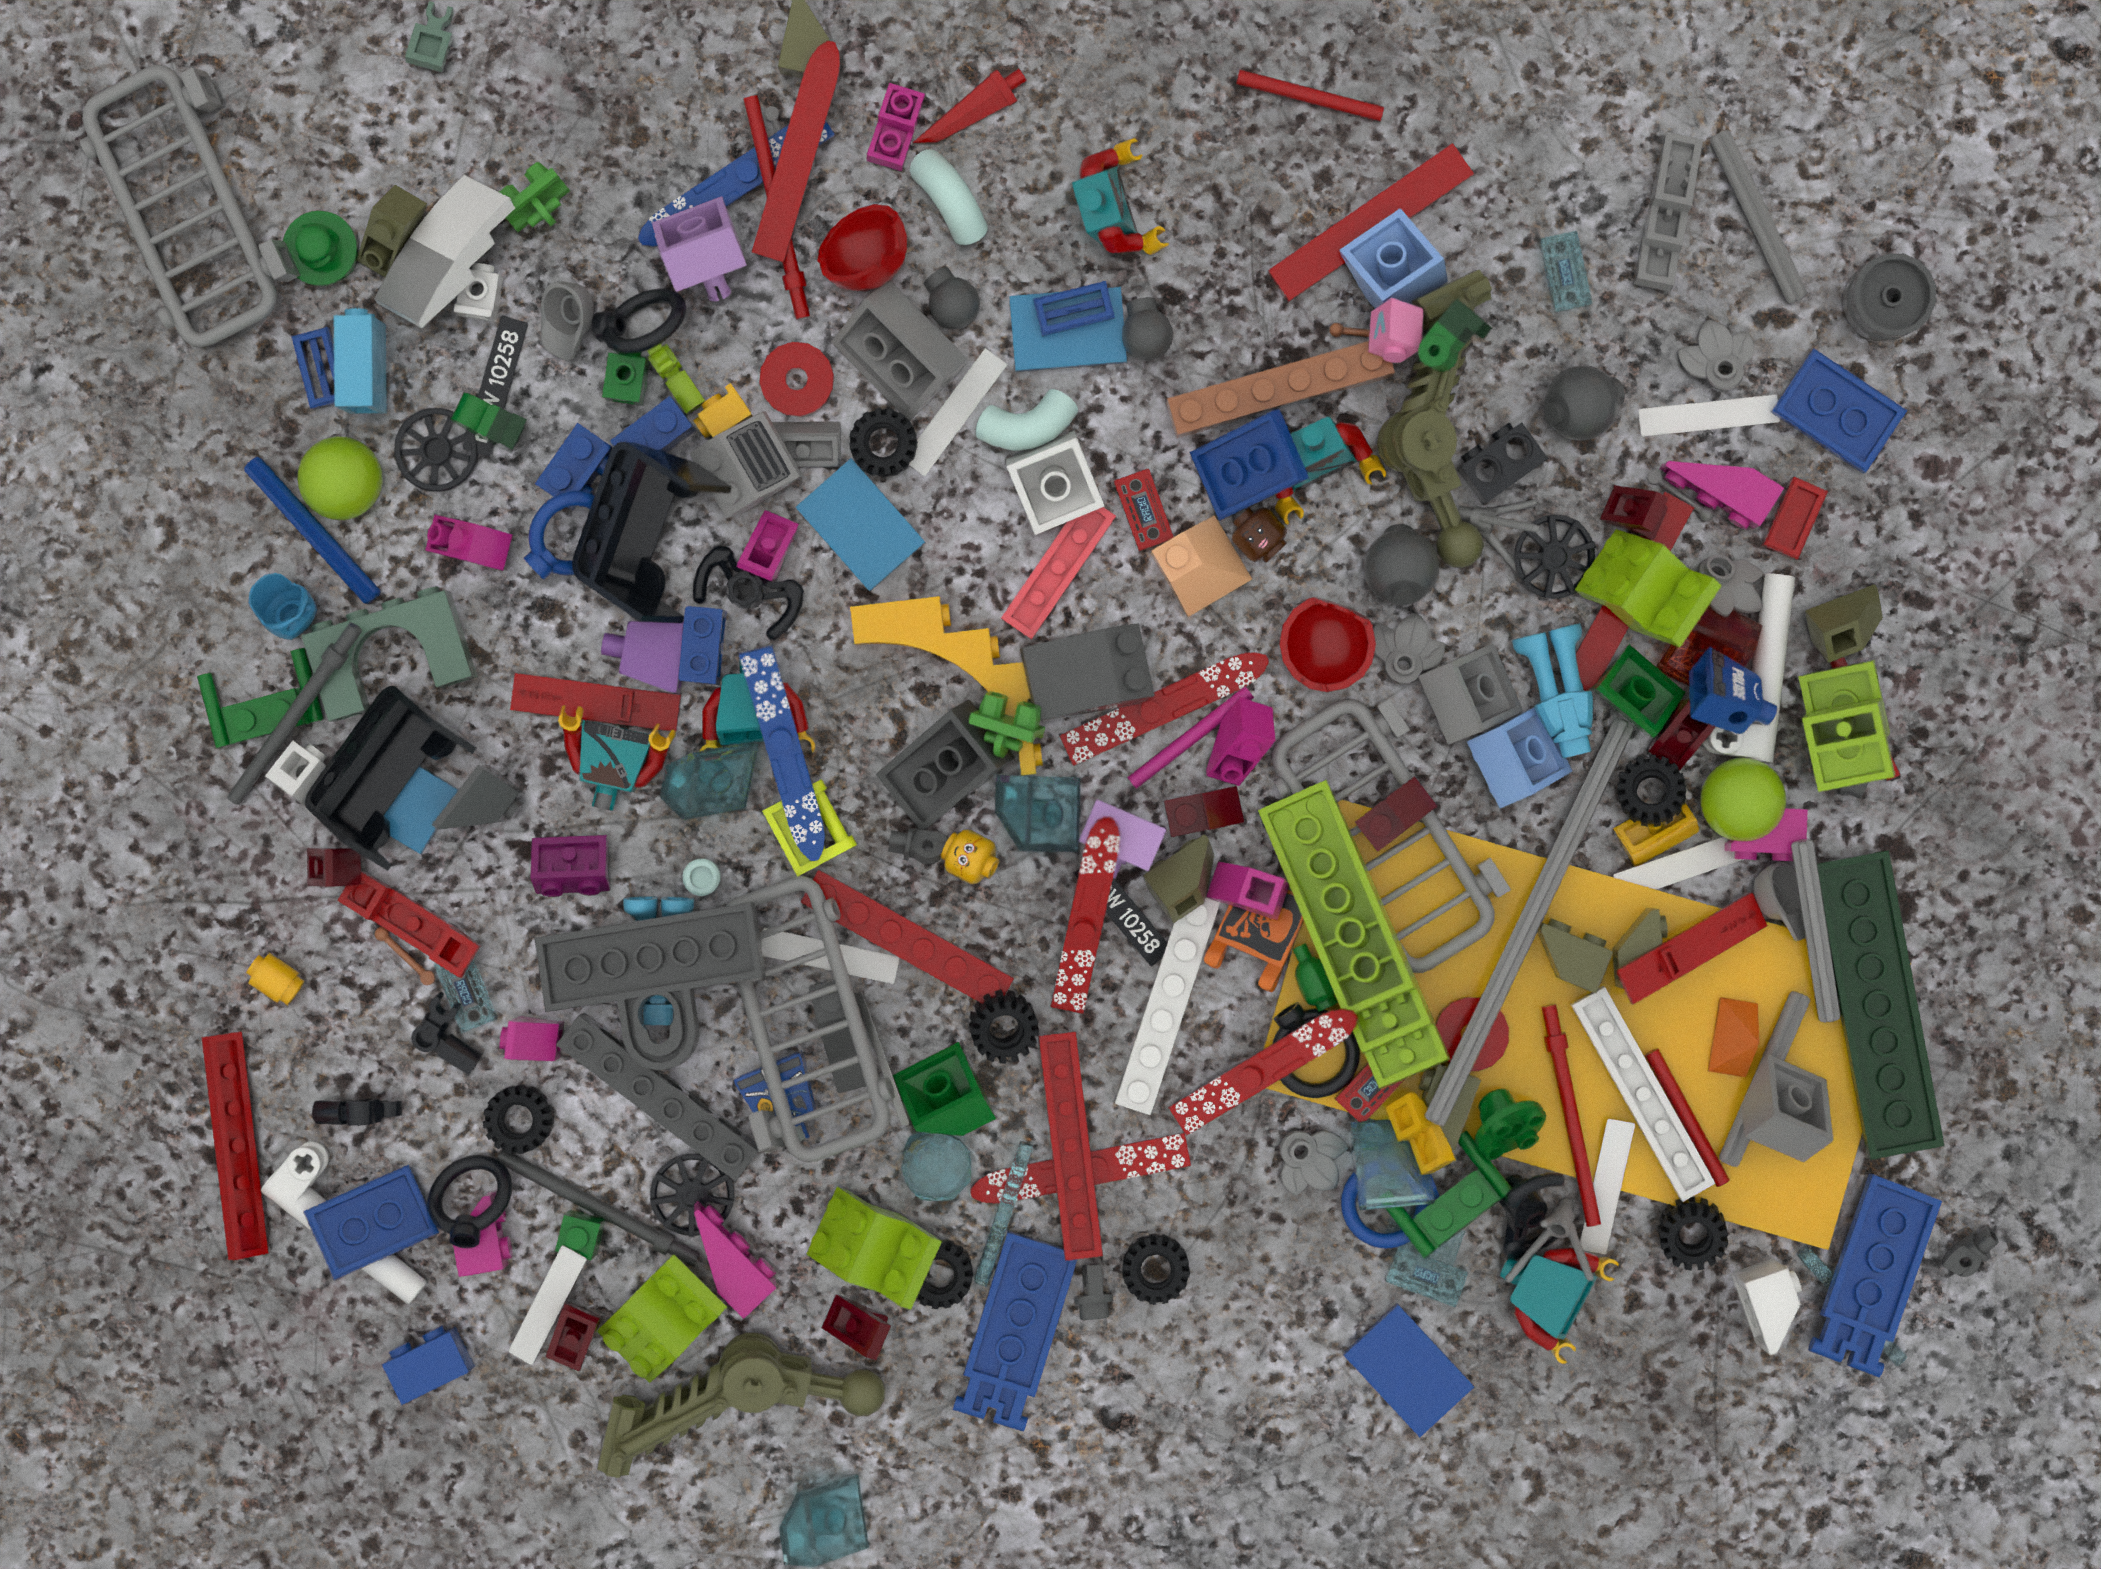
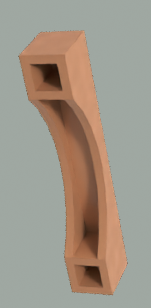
M1369 341L1167 398L1166 405L1175 437L1178 439L1277 407L1388 379L1395 373L1394 367L1391 362L1385 361L1383 357L1369 353Z

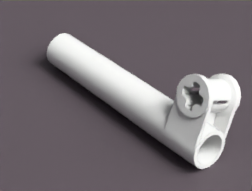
M1765 574L1761 599L1763 607L1759 613L1751 669L1752 672L1761 678L1762 699L1777 705L1776 715L1769 725H1764L1755 720L1742 734H1736L1716 727L1702 743L1703 747L1710 753L1773 763L1794 591V576ZM1722 732V734L1728 735L1727 742L1722 743V741L1716 740V734Z
M309 1141L302 1144L290 1153L284 1163L271 1175L261 1189L264 1195L308 1229L310 1227L303 1212L327 1201L313 1190L311 1186L329 1163L328 1150L317 1141ZM307 1154L313 1158L310 1162V1167L304 1164ZM394 1254L362 1268L363 1271L408 1305L428 1282Z

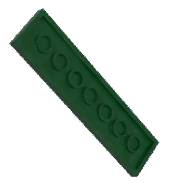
M1889 850L1817 863L1841 1022L1867 1158L1873 1160L1945 1146Z

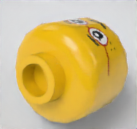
M969 829L962 830L959 834L953 833L948 838L941 853V858L945 860L944 866L946 871L969 884H977L984 877L990 879L999 865V859L995 857V843Z

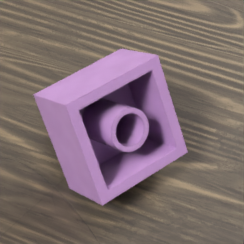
M722 196L652 222L660 255L676 292L703 282L707 297L712 302L719 301L715 286H718L723 299L730 295L731 289L726 282L724 274L747 265L738 235Z
M1096 799L1080 835L1079 842L1086 843L1089 831L1098 819L1104 816L1112 817L1118 824L1121 835L1113 878L1116 879L1121 865H1126L1127 862L1149 871L1167 829Z

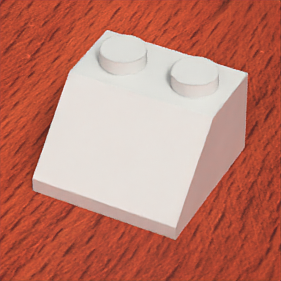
M1075 431L1057 437L1040 447L1023 451L1005 459L1007 469L1035 535L1105 507Z
M1772 1258L1731 1273L1755 1343L1769 1355L1778 1352L1800 1306L1797 1293L1802 1292L1795 1271H1789L1786 1265L1784 1266Z

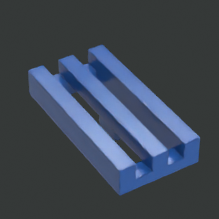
M1106 281L1033 299L1042 337L1115 319ZM1101 291L1102 298L1044 312V305ZM1102 306L1105 307V312L1047 325L1046 320Z
M325 327L291 336L310 409L314 410L321 406L333 405L335 403V394L332 395L317 340L320 337L323 339L334 381V342L330 328ZM308 340L323 393L322 398H317L303 342Z

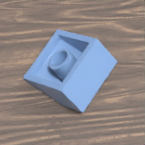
M1401 208L1339 250L1340 255L1365 298L1375 309L1391 298L1413 305L1412 300L1448 282L1444 258Z
M1534 707L1467 741L1472 756L1478 764L1499 809L1535 794L1572 772L1567 759L1562 758L1559 743H1554L1553 738L1555 737L1551 738L1548 735Z

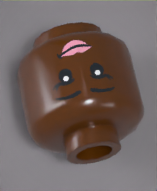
M1262 507L1255 512L1248 508L1233 522L1237 529L1232 535V541L1252 562L1263 560L1267 563L1287 544L1284 540L1287 534L1286 527L1268 508Z

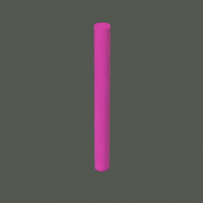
M1246 686L1129 775L1127 778L1136 789L1220 725L1221 720L1239 697L1252 700L1254 697Z

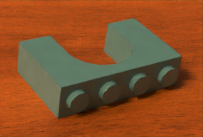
M438 586L427 588L417 592L418 599L405 603L403 597L392 599L381 604L383 610L370 614L367 609L354 611L346 615L347 621L333 625L332 620L323 621L311 625V633L301 635L314 674L323 661L321 656L329 644L336 643L350 622L362 629L361 634L347 652L349 657L341 669H335L319 692L328 721L337 722L365 713L370 707L359 672V656L365 642L373 634L385 628H404L419 640L424 649L437 688H445L478 677L451 592L446 590L440 591Z

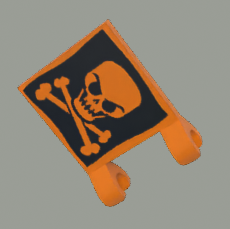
M1287 891L1278 921L1229 905L1215 938L1205 954L1204 962L1212 968H1220L1228 946L1268 962L1258 985L1265 991H1275L1283 967L1304 922L1292 891Z

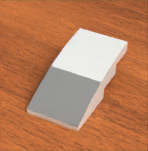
M463 175L434 205L414 230L393 262L374 298L377 304L423 328L475 279L469 267L495 244L489 232L515 209L510 198Z

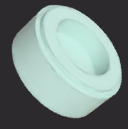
M709 859L693 860L683 871L684 886L690 893L697 896L713 893L721 881V872L718 866Z

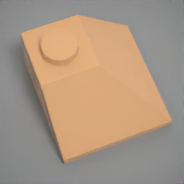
M1215 515L1151 550L1150 553L1187 617L1252 580Z

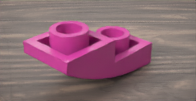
M889 83L878 115V123L867 152L866 161L902 172L925 98L924 93Z

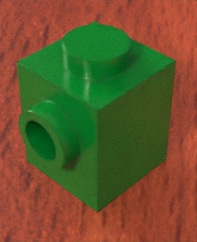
M608 352L602 394L606 401L644 406L650 362L646 358L641 357V352L634 354Z
M569 1210L563 1216L555 1252H559L561 1246H565L587 1260H592L598 1253L605 1219Z

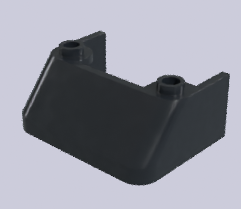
M617 443L612 448L573 556L572 568L576 578L639 622L682 623L684 616L660 600L665 588V575L662 568L651 560L673 497L676 495L679 498L690 499L695 497L699 491L730 494L732 486L693 461L638 443Z
M388 686L378 694L314 782L306 796V808L344 845L388 871L392 864L378 852L379 848L383 847L390 837V822L384 816L386 811L426 756L433 760H439L450 755L455 749L456 744L472 754L477 748L456 729L395 686Z

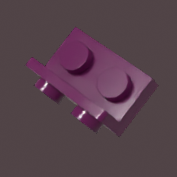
M607 835L532 838L530 879L535 892L546 897H558L563 893H580L593 896L600 892L610 891Z

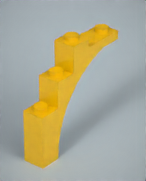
M940 596L850 607L855 645H904L938 655L970 674L988 692L994 691L1006 695L1008 701L1004 714L1015 717L1019 702L1031 700L1023 662L1001 665L993 664L994 658H1000L998 636H990L989 628L945 633L944 627L951 626L949 604H941ZM1020 740L1023 742L1019 752L1021 776L1036 774V766H1043L1040 743L1033 744V742Z

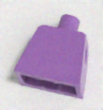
M628 621L625 636L610 633L604 634L601 655L621 658L620 674L666 691L680 694L682 681L679 680L678 676L684 622L655 623Z

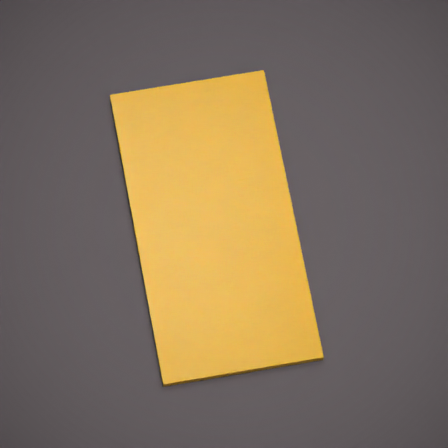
M1345 800L1337 802L1349 829L1357 826L1355 821L1372 809ZM1416 822L1378 852L1362 831L1353 836L1365 864L1426 826L1422 822ZM1446 830L1475 876L1480 873L1477 865L1490 857L1511 890L1499 898L1495 896L1494 892L1487 895L1493 905L1495 915L1491 930L1483 938L1435 968L1423 973H1414L1434 1022H1436L1439 1013L1450 1002L1464 997L1481 998L1547 858ZM1429 833L1371 869L1369 873L1382 899L1446 858ZM1449 865L1384 907L1397 934L1466 891V889ZM1569 865L1542 923L1548 925L1550 919L1557 920L1571 926L1569 934L1583 939L1585 933H1589L1606 940L1604 948L1612 951V948L1646 908H1657L1660 911V916L1665 915L1668 935L1667 938H1662V943L1721 910V908ZM1471 897L1400 941L1411 957H1424L1474 926L1480 918L1479 910ZM1766 921L1767 927L1636 1004L1630 1003L1624 988L1615 986L1612 956L1599 988L1604 986L1647 1062L1648 1060L1645 1055L1654 1049H1659L1718 1159L1790 992L1796 991L1810 998V1003L1785 1058V1062L1826 1079L1833 1141L1808 1160L1802 1162L1750 1140L1739 1166H1730L1719 1159L1730 1181L1720 1187H1716L1714 1184L1694 1196L1696 1203H1700L1701 1198L1707 1199L1709 1206L1714 1203L1718 1207L1719 1213L1722 1212L1725 1221L1829 1250L1862 1136V1127L1841 1017L1834 1022H1820L1818 1019L1806 938L1795 941L1787 927ZM1303 922L1291 950L1263 1049L1273 1044L1274 1037L1280 1028L1275 1022L1274 1017L1283 1009L1296 1002H1299L1303 1010L1317 1009L1316 1006L1307 1004L1295 977V970L1299 962L1293 952L1294 948L1306 943L1312 957L1320 958L1305 922ZM1537 933L1500 1009L1509 1027V1043L1503 1056L1493 1066L1481 1071H1471L1469 1074L1479 1078L1481 1082L1462 1133L1468 1131L1475 1140L1476 1132L1482 1125L1478 1109L1480 1100L1493 1090L1506 1089L1511 1093L1516 1103L1522 1101H1535L1539 1103L1546 1113V1120L1543 1127L1537 1133L1539 1140L1535 1145L1525 1150H1521L1518 1147L1504 1153L1502 1157L1576 1178L1551 1052L1546 1051L1544 1036H1547L1541 1007L1556 1004L1561 1031L1565 1032L1569 1048L1565 1050L1592 1181L1594 1182L1607 1120L1615 1119L1634 1123L1635 1128L1621 1191L1676 1206L1675 1200L1679 1199L1677 1193L1570 1005L1590 994L1591 991L1556 977ZM1720 997L1758 1003L1759 1045L1746 1077L1708 1071ZM1337 1003L1333 1006L1326 1008L1325 1010L1330 1011L1333 1009L1341 1008L1339 1003ZM1468 1024L1463 1027V1029H1462V1031H1461V1038H1462V1036H1463V1034H1464V1032H1465V1030H1466ZM1343 1041L1298 1068L1293 1073L1299 1079L1309 1083H1321L1330 1080L1343 1066L1345 1060ZM1361 1050L1360 1061L1355 1075L1368 1062L1365 1054L1362 1053ZM1447 1062L1441 1063L1442 1065H1445V1066H1448V1065H1449ZM1424 1071L1406 1078L1369 1118L1391 1124L1386 1106L1412 1092L1423 1101L1422 1094L1424 1090L1419 1089V1084ZM1280 1080L1266 1088L1348 1112L1334 1099L1340 1091L1327 1097L1308 1098L1290 1091ZM1688 1199L1685 1200L1683 1204L1689 1203Z

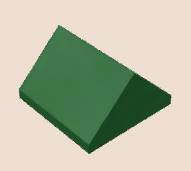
M1630 644L1624 648L1605 670L1598 682L1591 687L1593 691L1641 732L1652 738L1660 732L1686 693Z

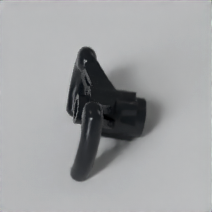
M715 546L704 556L696 570L693 581V601L698 604L705 602L709 575L716 565H720L728 580L729 594L727 597L737 607L750 610L758 607L764 600L786 598L788 606L776 623L767 629L766 635L770 640H776L789 630L797 619L803 603L804 590L796 580L787 579L781 582H770L758 575L738 568L734 552L726 546ZM730 568L738 573L733 576ZM766 587L777 589V592L766 593Z
M1544 1173L1529 1179H1523L1521 1175L1515 1174L1505 1178L1512 1187L1507 1196L1499 1201L1506 1212L1507 1219L1503 1252L1507 1258H1521L1540 1236L1538 1235L1525 1242L1529 1228L1539 1226L1541 1221L1545 1219L1548 1210L1546 1202L1537 1190L1562 1186L1565 1182L1562 1173ZM1554 1236L1549 1237L1538 1251L1546 1248L1558 1238Z

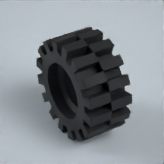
M874 408V411H867L862 414L863 416L855 421L854 428L850 431L849 447L856 463L867 473L879 477L895 476L903 469L905 471L909 467L910 462L914 460L917 448L916 433L911 422L902 413H898L890 408ZM881 428L892 430L898 438L897 449L887 457H879L873 454L869 448L870 436L874 431Z
M1649 755L1648 759H1643V756L1636 758L1637 762L1634 764L1630 761L1626 765L1625 772H1621L1619 776L1620 781L1617 783L1619 803L1623 812L1627 813L1633 822L1640 821L1641 826L1648 827V823L1658 827L1661 826L1663 821H1666L1667 824L1673 821V816L1680 814L1682 805H1685L1686 801L1685 778L1683 773L1679 772V767L1675 763L1670 764L1669 759L1662 756V759H1656V755ZM1647 778H1657L1667 788L1664 799L1656 804H1647L1637 795L1639 784Z
M1002 990L995 991L996 997L991 998L988 993L983 996L985 1001L983 1004L979 1001L976 1002L974 1005L976 1012H970L969 1018L971 1023H969V1030L973 1043L977 1046V1050L982 1056L986 1054L987 1060L994 1062L995 1057H998L1000 1064H1006V1057H1011L1012 1062L1019 1061L1017 1054L1022 1053L1026 1057L1030 1053L1028 1046L1035 1047L1037 1043L1035 1036L1039 1037V1028L1033 1007L1030 1002L1027 1003L1024 996L1020 994L1017 998L1015 992L1008 990L1007 996H1003ZM1004 1015L1014 1017L1018 1021V1027L1014 1034L1006 1038H997L991 1034L990 1025L994 1019Z
M526 1085L510 1086L496 1093L489 1100V1105L484 1109L483 1116H485L483 1129H487L488 1134L486 1136L488 1140H493L495 1143L493 1146L497 1149H504L505 1153H517L518 1155L534 1150L545 1141L552 1131L551 1125L554 1123V1117L551 1114V1111H553L552 1105H548L546 1101L548 1098L544 1093L541 1095L537 1092L538 1089L534 1087L529 1088ZM522 1105L531 1112L533 1121L531 1128L527 1132L517 1134L507 1128L504 1118L506 1111L511 1106Z
M1695 1196L1689 1198V1203L1685 1204L1680 1199L1675 1200L1676 1207L1673 1208L1669 1204L1665 1208L1666 1215L1661 1214L1659 1218L1658 1234L1665 1257L1668 1260L1672 1258L1673 1265L1677 1267L1684 1263L1685 1270H1691L1692 1264H1697L1698 1270L1705 1269L1704 1262L1707 1261L1710 1266L1716 1264L1715 1256L1722 1258L1725 1254L1723 1247L1727 1248L1728 1232L1722 1212L1719 1213L1718 1207L1714 1203L1709 1206L1708 1200L1701 1198L1700 1203H1696ZM1688 1223H1700L1706 1227L1708 1233L1702 1242L1686 1244L1678 1236L1682 1226Z
M1149 1234L1145 1238L1142 1236L1137 1239V1242L1131 1244L1128 1247L1127 1253L1124 1254L1122 1266L1123 1279L1130 1293L1137 1296L1138 1300L1142 1302L1148 1301L1149 1304L1156 1305L1157 1302L1165 1304L1169 1303L1168 1300L1172 1298L1176 1299L1180 1295L1181 1290L1186 1288L1187 1280L1190 1276L1188 1258L1180 1244L1176 1240H1171L1169 1236L1163 1234L1162 1236ZM1160 1255L1168 1260L1171 1270L1169 1276L1163 1282L1151 1283L1143 1277L1141 1266L1149 1256Z
M941 1240L942 1243L934 1260L948 1262L954 1270V1278L948 1286L943 1288L931 1286L925 1278L917 1296V1299L923 1306L929 1305L932 1306V1309H938L939 1307L950 1308L951 1305L961 1302L962 1298L970 1290L973 1278L971 1259L964 1252V1248L960 1245H955L952 1240Z

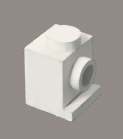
M474 263L470 271L475 279L458 294L454 312L461 317L497 322L503 277L500 274L494 273V266ZM476 283H481L484 287L483 293L479 296H474L471 293L472 286Z
M292 741L265 777L306 807L307 793L325 769L326 765L323 761L327 757L311 744H308L304 749Z

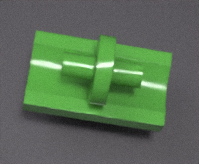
M536 162L526 170L525 176L531 184L519 193L513 184L507 185L499 191V193L509 197L515 207L505 218L517 232L521 231L528 224L533 228L543 219L552 227L557 222L551 213L562 205L559 200L570 192L552 168L548 170L540 162Z
M990 691L985 693L979 710L971 713L968 724L991 730L986 731L984 741L994 744V756L1004 758L1009 749L1020 752L1023 742L1020 740L1032 743L1036 737L1043 738L1046 727L1039 725L1041 706L1030 702H1019L1015 717L1004 714L1008 697L1004 694Z

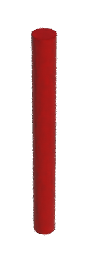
M1244 70L1239 71L1236 84L1380 122L1384 111L1383 106Z
M1658 1048L1648 1052L1645 1056L1716 1183V1187L1726 1184L1730 1179Z

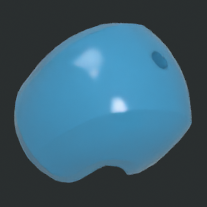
M278 573L262 576L255 582L249 592L248 604L265 629L282 639L293 640L304 633L312 624L318 610L313 597L305 587L292 583L285 576Z

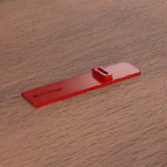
M515 673L510 710L559 716L562 706L565 705L566 714L570 717H576L577 708L581 706L584 710L583 720L654 729L656 724H660L659 730L671 731L673 729L677 732L681 695Z
M1748 893L1616 970V973L1630 1003L1636 1004L1768 925L1753 893Z

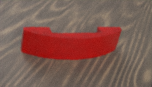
M362 870L361 883L359 885L346 886L337 900L365 919L373 920L429 956L430 960L459 978L463 977L481 947L469 936L432 911Z

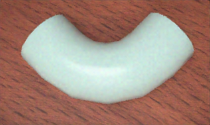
M933 149L924 150L916 155L910 166L911 177L937 206L954 242L959 245H968L979 241L986 234L988 226L973 194L962 177L947 159Z
M1055 389L1048 390L1038 405L1026 413L1015 414L995 405H990L979 417L976 426V437L992 446L1012 451L1035 449L1053 441L1061 434L1077 415L1078 407L1068 395Z

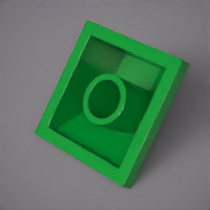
M959 1042L892 1075L916 1132L964 1136L996 1119L987 1096Z

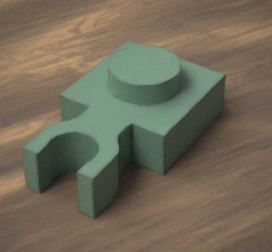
M429 1L426 9L427 25L415 23L405 60L410 64L443 72L453 40L452 33L444 31V29L450 25L454 11L453 7L448 6L445 16L436 18L433 16L435 3Z

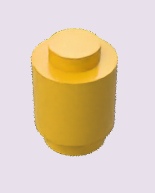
M271 953L265 958L258 955L246 972L251 976L248 984L276 1003L281 1001L287 1006L305 982L298 977V971Z

